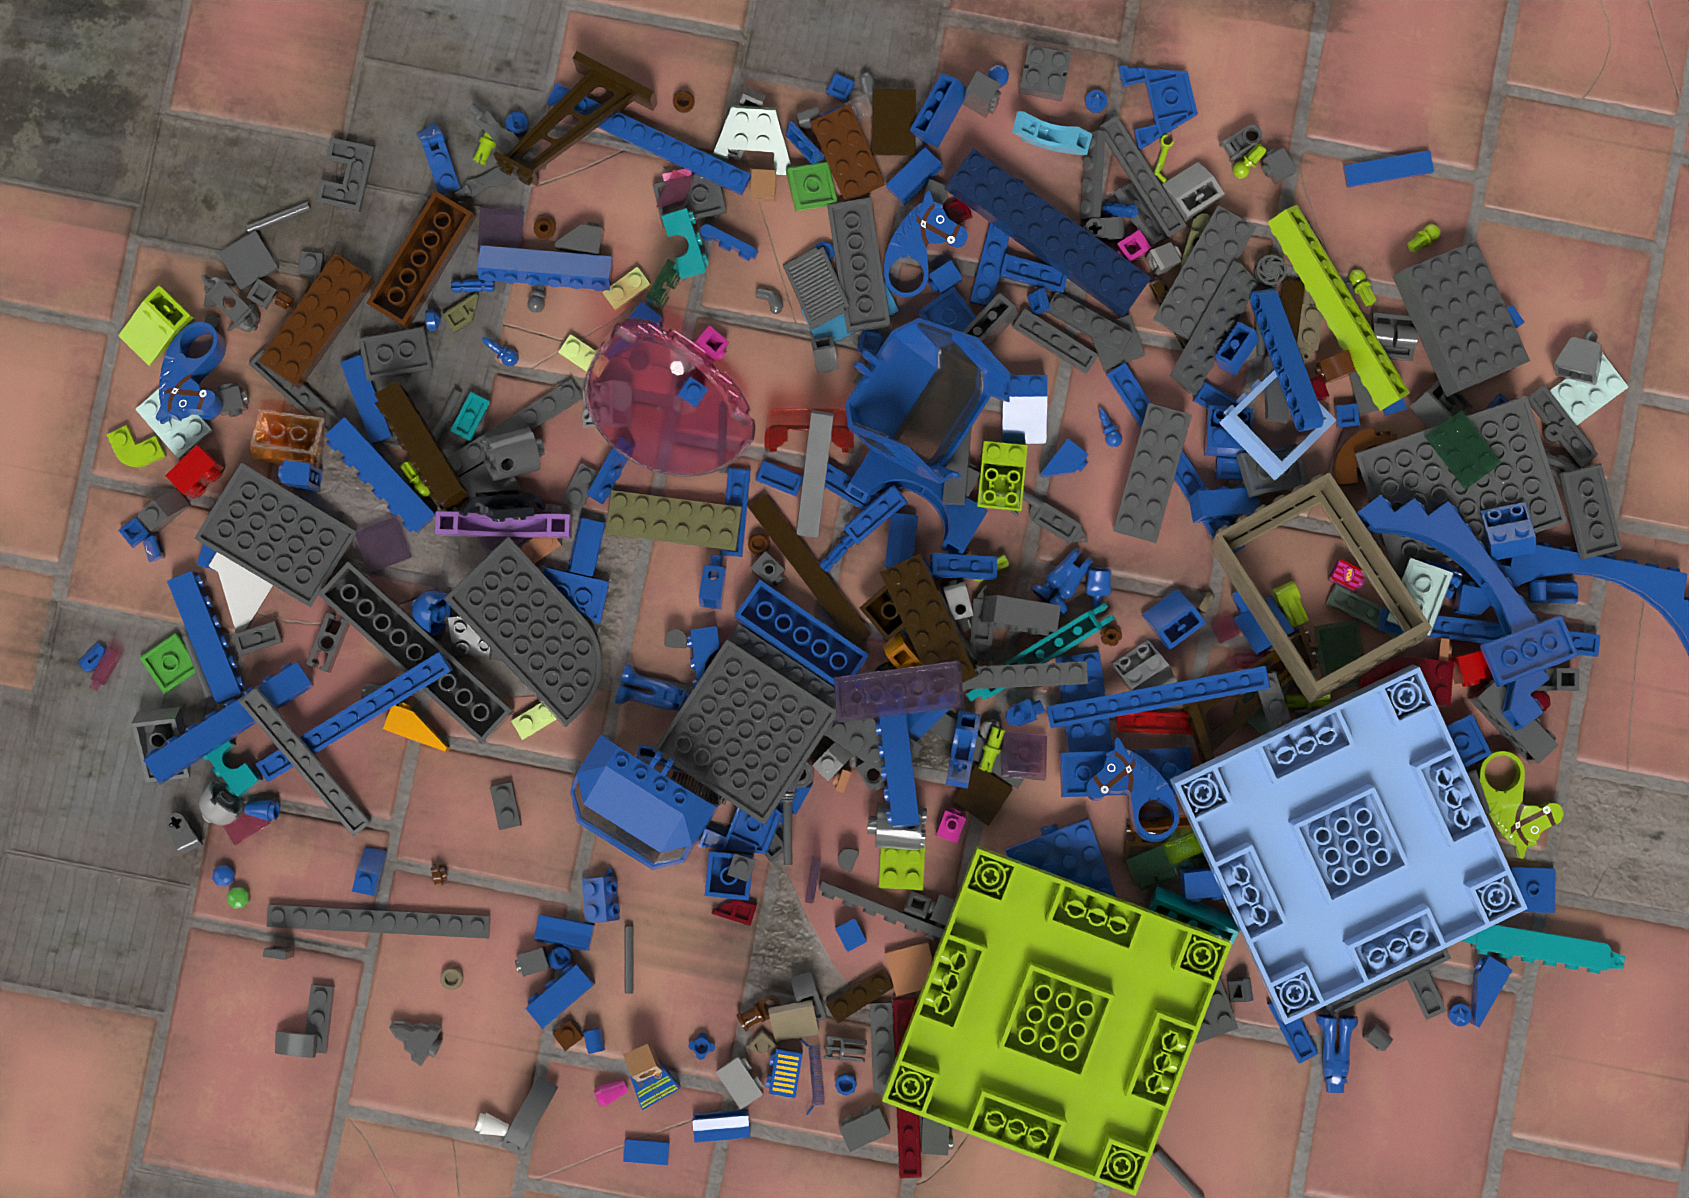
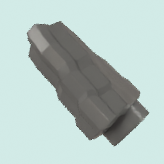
M392 1021L389 1027L395 1038L403 1042L404 1050L411 1054V1060L419 1066H422L428 1055L434 1058L442 1044V1041L438 1040L442 1026L433 1022L429 1025L422 1022L413 1025L407 1021Z

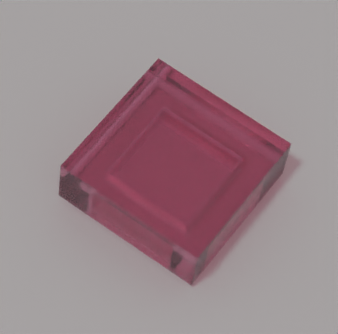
M1232 615L1210 624L1219 644L1240 635Z

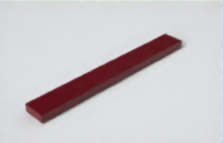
M893 998L895 1059L915 1009V998ZM897 1107L899 1179L922 1178L919 1115Z

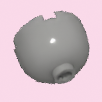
M215 781L214 784L211 782L204 788L198 804L205 821L216 825H227L235 821L244 812V804L241 798L237 801L226 789V784Z

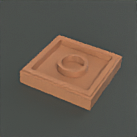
M928 942L886 952L885 955L896 996L922 990L933 961Z

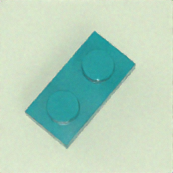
M470 392L450 431L471 441L491 402Z

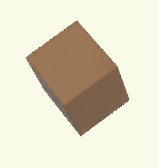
M752 169L751 201L775 202L776 170Z
M648 1043L623 1054L631 1077L637 1082L663 1071L654 1048Z

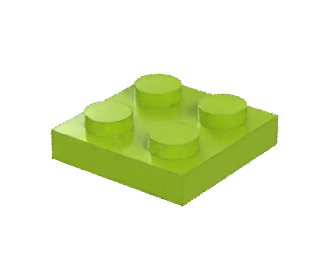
M925 846L924 849L920 848V850L881 848L879 888L923 890Z

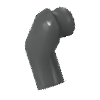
M865 72L860 77L861 89L864 95L872 98V89L875 88L874 76L870 72Z
M758 287L756 298L767 300L771 306L770 311L773 314L781 313L783 301L778 293Z

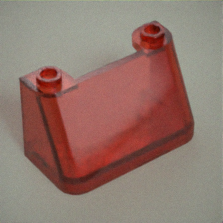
M775 408L770 410L766 416L764 447L766 453H777V448L788 442V431H809L811 412L815 410L834 413L832 442L842 449V453L853 454L854 433L848 428L846 409Z

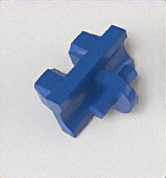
M1030 699L1010 706L1011 708L1006 711L1005 718L1010 725L1021 726L1038 720L1036 715L1044 713L1045 710L1041 700L1031 703Z

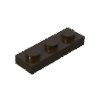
M881 968L828 1002L826 1006L836 1022L840 1023L894 987Z

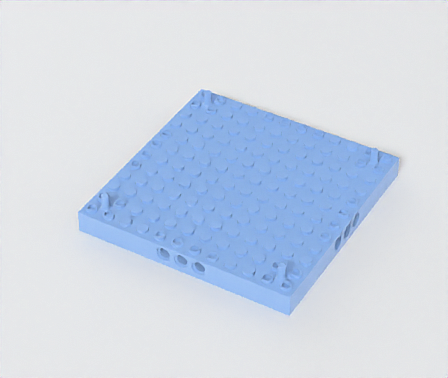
M1416 665L1407 666L1170 779L1274 1008L1285 1025L1528 909L1422 671Z

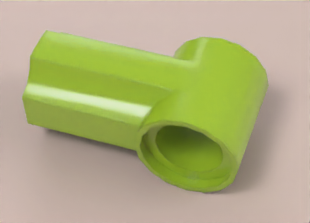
M1294 581L1272 589L1276 603L1282 608L1286 619L1292 627L1309 621L1301 604L1300 593Z

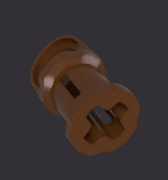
M768 996L754 1004L753 1008L748 1011L736 1014L745 1032L760 1021L763 1023L770 1019L769 1012L764 1007L766 1001L773 1000L777 1006H781L780 1000L775 996Z

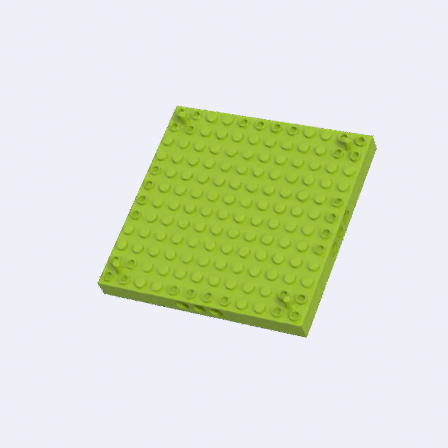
M976 845L882 1093V1102L1136 1196L1232 943L1224 937Z

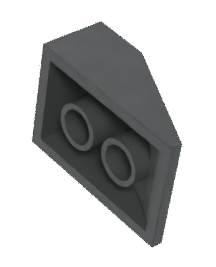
M181 707L139 711L131 723L146 782L157 781L143 761L147 758L146 754L155 748L160 750L165 747V742L174 736L179 738L186 733L184 731L186 728ZM186 768L169 780L189 778L190 768Z

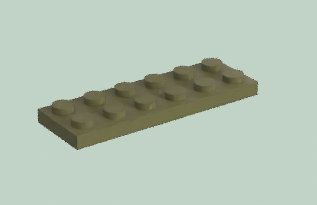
M611 490L605 534L737 551L742 507Z

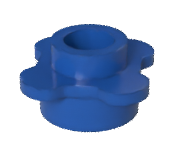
M700 1033L696 1040L689 1042L688 1047L694 1051L697 1059L703 1060L706 1054L714 1051L715 1044L707 1039V1034Z

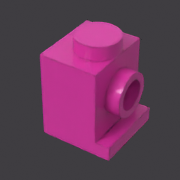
M1139 229L1116 245L1117 251L1115 252L1132 263L1144 254H1147L1151 250V246ZM1133 247L1135 252L1130 254L1127 248Z
M709 325L692 344L691 348L693 350L696 349L712 363L715 359L720 361L726 354L727 350L725 347L729 341Z

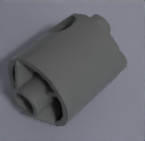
M529 427L480 440L482 451L486 452L487 459H484V466L486 472H490L493 481L540 470V457L545 455L544 445L540 438L535 439Z
M878 804L877 817L868 816L867 834H876L875 848L924 849L926 830H922V827H925L927 808L918 806L920 825L911 826L914 829L906 827L893 829V824H888L886 810H891L890 804Z

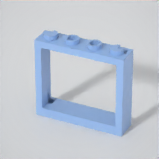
M1275 370L1262 382L1258 379L1250 387L1252 392L1249 395L1244 392L1236 400L1238 405L1236 407L1231 405L1224 412L1226 417L1219 422L1274 480L1282 475L1336 421L1319 403L1324 418L1323 426L1311 431L1281 461L1237 416L1277 377Z

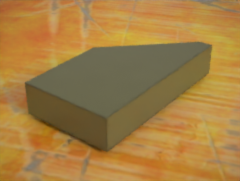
M477 293L442 314L454 333L473 322L479 299Z

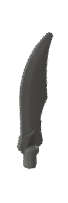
M475 103L468 107V110L475 116V124L483 128L503 152L508 154L518 144L520 140L516 135L499 126L489 111L480 110ZM529 151L520 161L528 163L536 156Z
M497 167L476 179L467 180L464 183V188L454 193L458 200L467 195L476 197L490 187L505 186L519 177L514 174L509 176L500 171V167Z

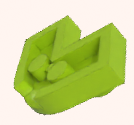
M127 425L106 434L116 457L127 466L141 468L167 457L157 436L136 444Z

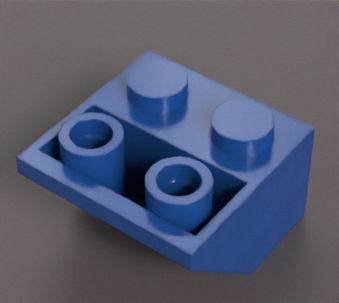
M1208 406L1204 456L1236 458L1241 453H1247L1219 423L1226 417L1224 412L1229 407ZM1244 408L1237 416L1252 430L1253 408Z
M1525 502L1481 510L1486 545L1491 558L1500 560L1536 553V535Z
M1178 589L1142 614V617L1167 650H1171L1206 624L1196 608Z

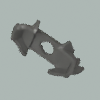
M201 275L206 293L204 307H214L217 305L232 320L227 329L228 331L234 328L245 332L256 331L260 323V317L255 303L252 302L248 306L228 286L234 285L231 279H225L220 276L212 278L207 275ZM225 296H231L235 299L236 304L232 309H227L224 306L223 298Z

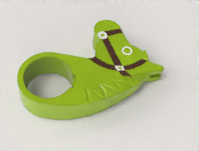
M1494 750L1491 751V755L1479 760L1476 767L1491 811L1486 816L1499 834L1514 845L1517 857L1523 859L1527 847L1537 845L1536 841L1539 839L1540 834L1562 820L1564 815L1563 809L1559 804L1553 802H1544L1539 807L1523 804L1525 768L1522 761L1513 753ZM1506 756L1515 766V779L1507 788L1495 792L1496 790L1486 781L1485 769L1493 758Z

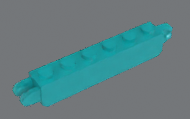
M1104 603L1096 609L1084 613L1058 629L1057 632H1053L1001 665L1047 663L1101 630V627L1114 620L1115 617L1113 614L1109 615L1098 623L1094 615L1106 610L1108 606ZM1005 688L973 689L966 696L970 702L981 696L982 700H985Z
M1493 925L1461 940L1462 942L1471 943V948L1477 949L1478 954L1490 956L1491 952H1497L1499 957L1512 959L1513 955L1521 956V961L1534 963L1535 959L1543 960V965L1556 967L1557 963L1565 964V968L1578 970L1579 966L1586 967V972L1600 974L1601 970L1623 969L1625 956L1612 952L1606 943L1501 925Z

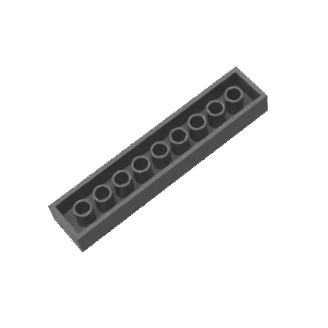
M347 562L318 594L404 673L441 651L453 670L422 688V690L481 744H485L513 714L514 710L431 634L417 625L406 611L353 563Z

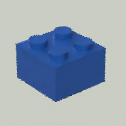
M710 850L704 896L749 901L752 874L749 882L727 875L734 853ZM736 853L754 859V855Z

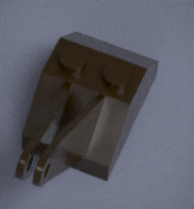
M969 549L965 550L962 555L968 554L970 552ZM937 577L936 582H938L942 577ZM886 585L859 607L887 642L905 628Z

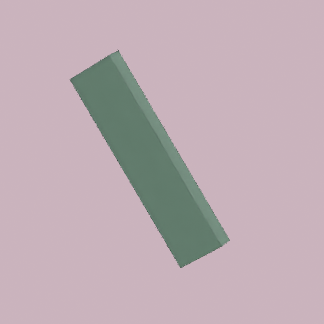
M1338 584L1334 585L1325 603L1377 630L1379 627L1380 609H1386ZM1383 632L1393 638H1396L1399 635H1401L1398 633Z

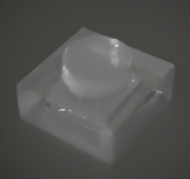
M867 94L845 103L846 105H851L857 121L872 116V105Z

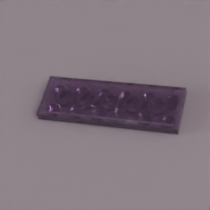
M960 661L834 677L837 722L964 707Z

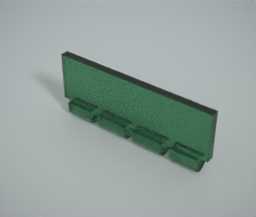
M1194 831L1125 859L1135 885H1139L1141 891L1156 885L1155 876L1159 883L1176 877L1174 868H1176L1179 875L1180 869L1196 868L1193 860H1196L1199 867L1208 864Z

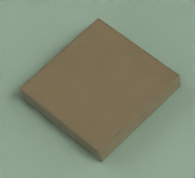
M812 1000L768 1008L775 1042L819 1034Z

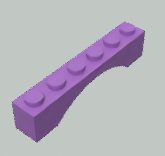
M436 511L435 534L439 536L572 539V516L570 514H534V516L526 517L525 520L505 518L504 522H494L488 516L477 513H468L467 516H462L459 512Z

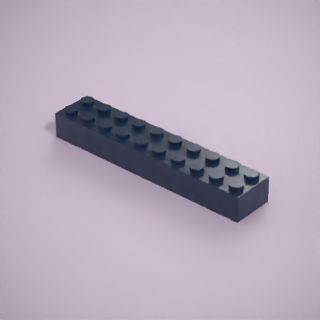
M974 148L945 187V190L1049 266L1061 272L1067 279L1120 317H1123L1129 311L1151 279L1146 273Z

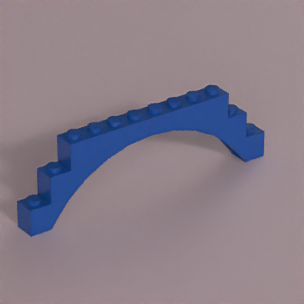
M1380 495L1356 512L1369 532L1397 534L1421 541L1443 552L1463 567L1481 587L1493 606L1504 636L1540 623L1538 616L1529 610L1525 599L1520 594H1517L1511 580L1503 575L1498 563L1488 555L1484 544L1476 539L1471 527L1461 519L1459 511L1449 501L1427 515L1425 507L1415 498L1393 512L1390 502ZM1546 669L1508 683L1502 714L1515 731L1524 728L1543 713L1538 700L1530 694L1550 679L1547 676Z
M1538 542L1536 553L1506 558L1505 566L1503 561L1495 560L1503 575L1511 580L1513 588L1537 578L1564 574L1592 576L1616 583L1639 595L1654 607L1675 630L1689 656V597H1684L1688 573L1680 572V568L1667 567V569H1661L1655 563L1640 565L1634 559L1619 561L1613 555L1595 556L1580 560L1579 554L1573 552V548L1560 546L1559 549L1551 548L1552 544ZM1465 582V585L1458 586L1453 609L1454 613L1478 616L1491 606L1480 586L1478 587L1477 583Z

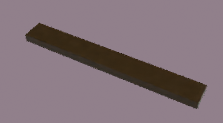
M766 494L748 506V509L848 641L857 646L870 636L869 630Z

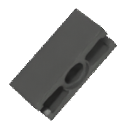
M327 613L306 663L318 668L319 664L315 662L321 651L326 652L328 657L325 666H320L319 669L328 673L332 671L350 626L348 621L341 619L340 622L342 624L337 634L330 633L332 621L336 619V615ZM327 637H332L334 641L330 649H326L324 646V640Z

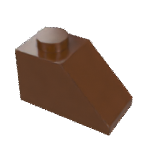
M1349 350L1319 361L1316 364L1317 368H1315L1316 377L1322 376L1325 384L1348 377L1356 371Z

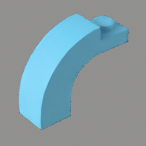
M1017 111L1012 133L1020 136L1024 142L1047 150L1074 155H1087L1092 138L1091 133L1080 127L1050 124L1024 111Z

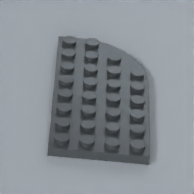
M506 537L443 599L564 727H567L586 708L597 690L602 667L600 647L594 631L583 616L509 537Z

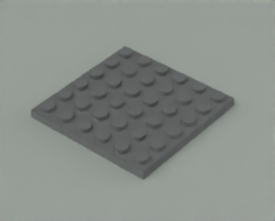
M726 640L653 752L657 753L658 750L663 752L662 758L667 761L670 758L674 759L673 765L765 825L838 715V712L732 642Z

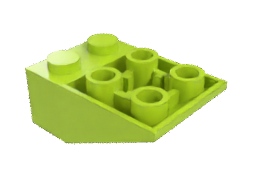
M158 285L141 303L118 336L148 366H151L168 349L175 336L184 327L194 323L196 319L172 295Z
M983 441L977 507L1012 511L1022 510L1028 445Z

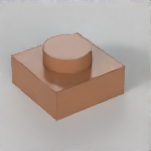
M1436 639L1434 660L1448 661V657L1452 655V644H1449L1450 639Z
M844 769L842 773L837 772L833 785L837 786L836 791L844 793L851 772Z

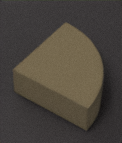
M1207 591L1196 610L1200 613H1206L1214 599V595Z
M762 1030L747 1047L752 1051L764 1053L774 1050L778 1047V1044Z

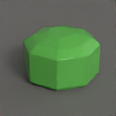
M244 887L232 888L227 894L228 904L234 909L244 908L250 902V892Z

